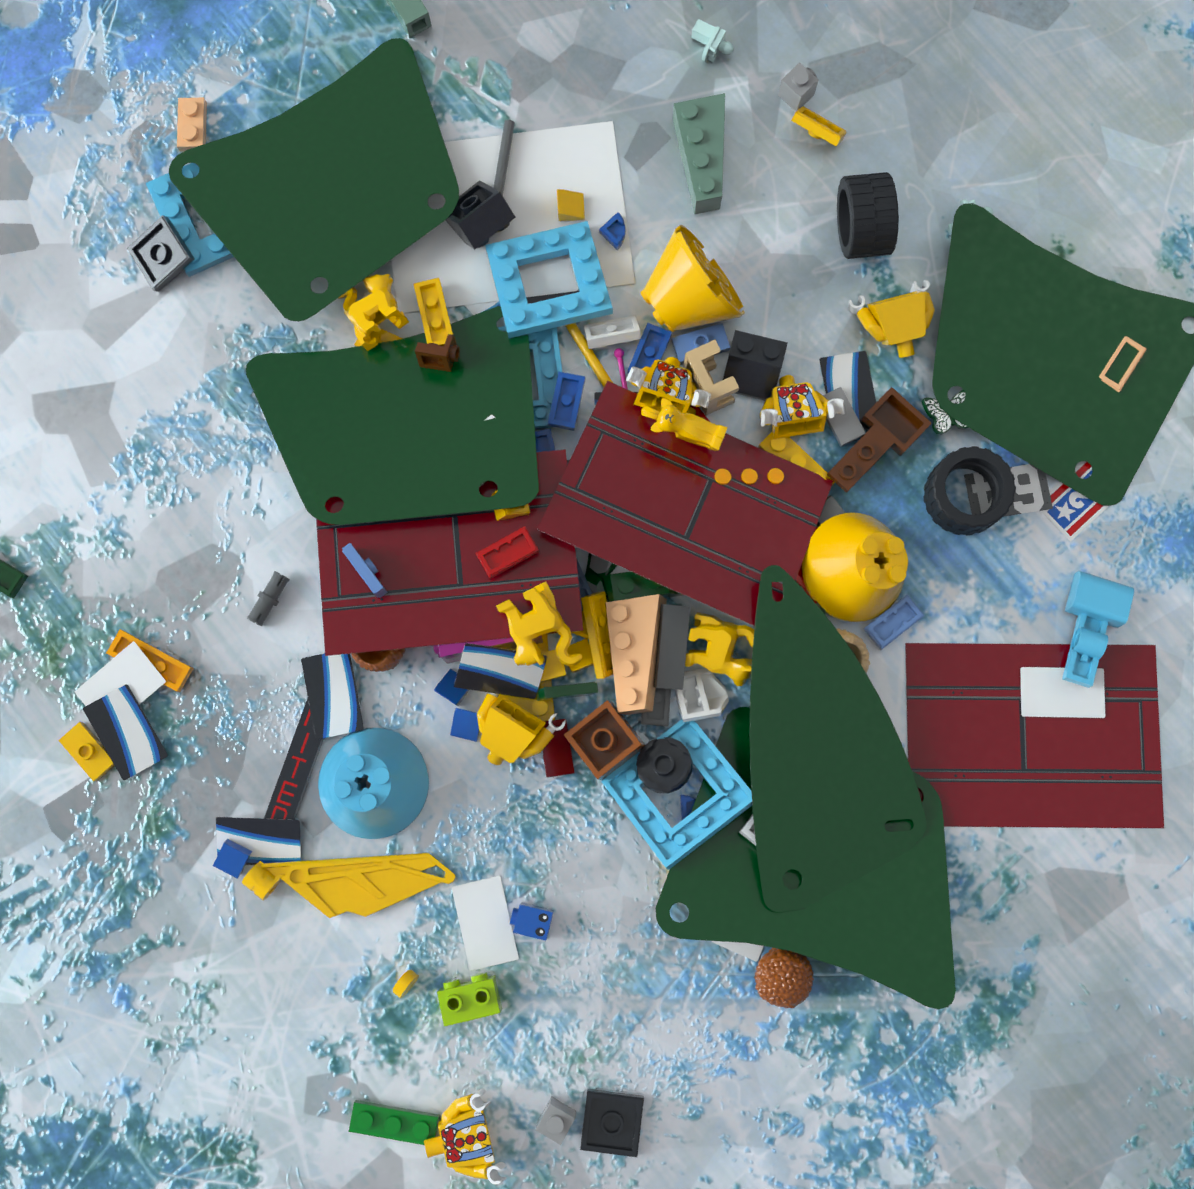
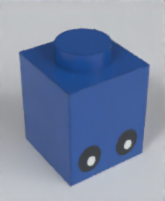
M521 902L519 909L513 908L510 925H515L513 933L546 941L554 910Z

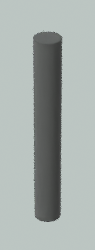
M512 120L504 121L493 187L500 191L502 196L515 124Z

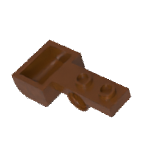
M892 387L861 419L870 429L827 473V476L846 493L873 467L890 447L901 457L932 424Z

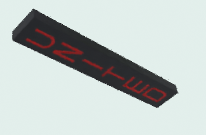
M308 698L264 819L295 820L324 740V738L315 739Z

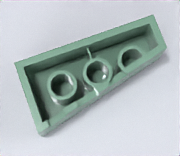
M725 93L674 103L672 119L694 214L719 210L721 206Z

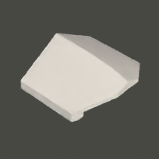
M706 668L684 672L683 690L675 689L677 705L683 722L721 716L729 703L726 687Z

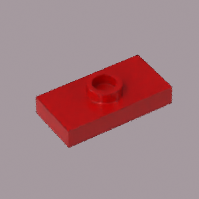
M524 526L475 554L489 579H492L537 554L539 549Z

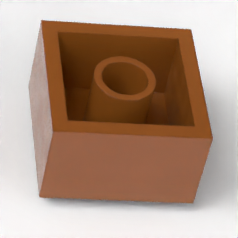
M609 700L605 701L564 734L597 780L606 778L645 746L624 716L618 713L614 703Z

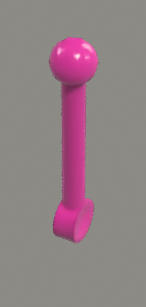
M617 348L614 351V356L618 360L621 384L623 388L628 389L622 358L624 351L621 348Z

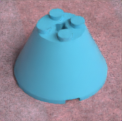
M365 728L364 730L346 735L327 753L319 772V797L326 814L341 830L364 839L385 838L401 832L418 817L428 796L429 774L421 752L405 736L384 728ZM367 779L368 782L371 783L370 788H367L366 786Z

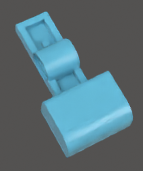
M1077 571L1074 574L1065 612L1077 615L1078 617L1062 680L1087 688L1093 686L1099 659L1103 656L1108 644V636L1105 635L1107 625L1119 628L1126 624L1134 596L1133 587L1082 571Z

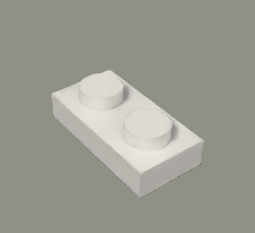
M636 315L584 325L589 349L603 348L607 345L629 343L633 340L641 339Z

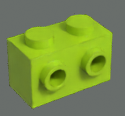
M487 972L470 976L471 981L460 983V979H454L443 983V988L437 991L444 1027L501 1013L502 1004L495 975L488 977Z

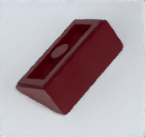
M566 719L552 720L554 726L559 727ZM544 721L546 723L544 728H547L549 721ZM567 721L561 730L554 731V737L542 750L547 778L575 773L570 743L564 736L568 732Z

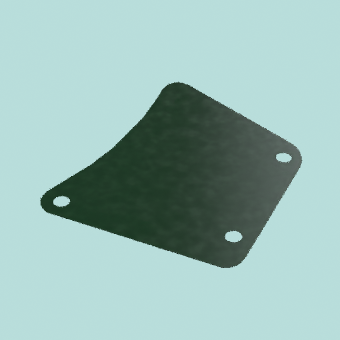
M402 38L390 39L382 43L335 82L284 113L243 132L186 150L178 154L169 166V176L172 183L283 317L297 322L307 320L444 222L453 213L459 199L457 179L413 49ZM187 163L197 164L199 167L198 175L193 178H186L182 174L183 166ZM433 194H441L445 198V205L440 209H432L428 205L429 197ZM317 277H322L328 281V289L319 294L313 292L311 282Z
M974 203L963 204L956 210L953 219L933 368V393L941 408L953 419L1088 499L1103 506L1115 505L1123 499L1194 366V333H1186L1182 328L1184 318L1194 317V303L1133 289L1099 277L1036 245L1000 221L985 208ZM1127 336L1147 350L1121 391L1117 392L1101 381L1102 379L1099 376L1123 338ZM1126 342L1105 376L1118 384L1139 350ZM953 386H959L965 392V399L959 404L952 403L948 398V391ZM1081 461H1086L1092 466V475L1087 479L1079 478L1075 473V467Z
M497 306L451 324L456 344L460 347L459 359L453 363L451 372L419 366L415 354L417 343L427 344L425 333H421L400 340L378 343L377 346L369 351L363 346L332 351L257 355L247 363L246 376L307 512L322 522L346 525L514 508L530 503L539 492L529 335L508 338L507 331L499 330L497 328V321L503 317L501 306ZM490 415H493L495 417L489 420H485ZM485 481H493L497 484L498 491L492 497H484L479 492L480 485ZM340 497L344 502L343 508L336 513L328 512L325 504L329 498Z
M738 707L727 715L716 748L751 790L750 708ZM912 771L916 785L924 795L922 805L927 820V829L919 841L905 854L804 909L787 912H774L766 906L763 899L756 846L739 833L753 814V806H751L669 870L655 908L656 920L665 933L675 938L749 943L792 951L862 974L908 996L926 1007L934 1009L949 1007L955 998L956 987L944 819L940 797L924 777ZM705 779L702 781L691 813L716 795ZM911 819L889 820L885 823V829L889 832L911 830L914 826ZM788 870L784 874L783 883L788 889H797L802 883V876L797 870ZM675 903H683L689 910V916L684 922H675L670 917V908Z

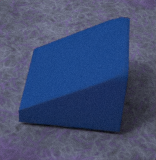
M450 668L437 684L434 691L456 706H459L469 690L454 687L457 672Z
M455 708L450 735L477 742L480 732L477 713Z

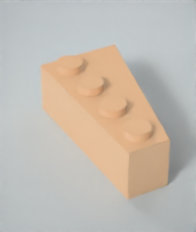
M660 594L606 602L617 711L624 715L653 711L656 690L654 687L660 609L661 604H666L667 599Z

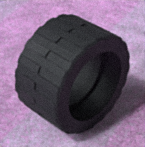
M888 172L843 176L840 180L837 194V225L839 242L844 257L854 259L891 255L896 248L899 229L897 192L892 176Z
M977 446L963 447L949 453L929 474L928 480L924 485L923 498L928 514L943 530L950 531L956 535H973L990 528L1007 514L1014 502V494L1016 493L1015 478L1010 470V466L1007 462L1005 463L1000 455L991 452L987 448L983 449ZM956 469H969L979 473L986 479L992 493L991 506L986 512L980 515H970L961 512L953 506L947 497L945 489L946 479L952 471Z

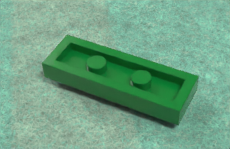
M355 1100L348 1132L424 1145V1140L436 1137L439 1115Z

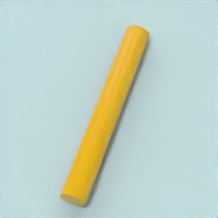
M577 324L565 325L602 386L605 387L607 381L612 382L594 351L588 348L587 340Z

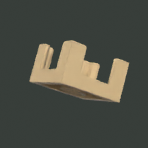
M716 339L686 352L683 368L690 370L692 373V382L695 383L697 389L711 393L708 408L701 406L705 416L735 403V398L731 394L739 390V386L733 376L715 384L709 371L716 368L717 364L714 360V355L720 353Z

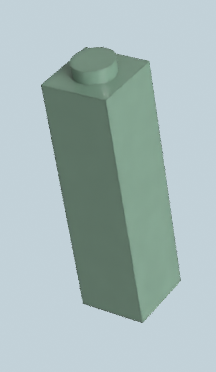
M386 0L409 38L432 26L429 12L421 0Z

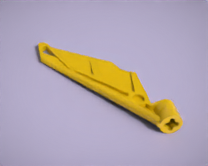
M419 853L263 863L259 861L243 878L242 884L264 901L283 880L328 918L347 911L367 917L439 883L450 884L455 880V874L431 854ZM437 865L445 871V877L441 878L421 871Z

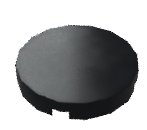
M671 737L649 741L641 749L637 757L636 765L639 779L648 789L656 793H671L679 790L688 782L692 774L693 761L688 749L680 741Z

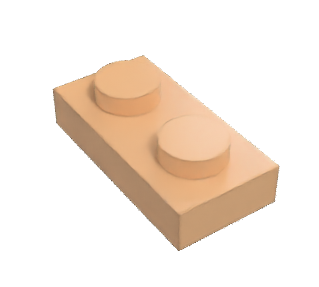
M204 97L178 98L177 148L179 151H186L206 144L207 102Z

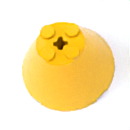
M679 225L673 232L645 288L640 292L644 300L655 308L653 316L660 325L665 324L671 332L741 317L745 314L744 310L742 312L739 310L743 307V304L729 279L714 258L711 261L706 258L702 250L704 245L683 225Z
M843 513L821 523L810 539L802 562L804 583L812 599L817 601L830 616L848 622L871 620L888 610L897 600L902 590L908 568V556L902 539L896 537L878 519L862 513Z

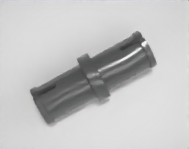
M274 571L264 591H260L257 595L259 599L247 616V619L253 623L256 622L259 626H263L273 606H277L279 603L277 599L290 579Z

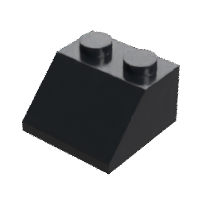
M479 180L459 196L453 213L445 221L465 244L475 250L486 245L489 242V238L495 233L505 230L516 217L501 192Z
M735 330L723 380L733 376L739 386V390L735 394L765 401L772 396V389L777 386L788 342Z

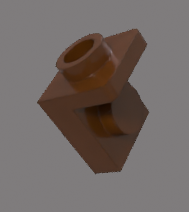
M448 334L444 346H439L435 343L426 344L418 342L415 354L420 367L451 372L453 363L459 359L460 347L456 344L454 335Z

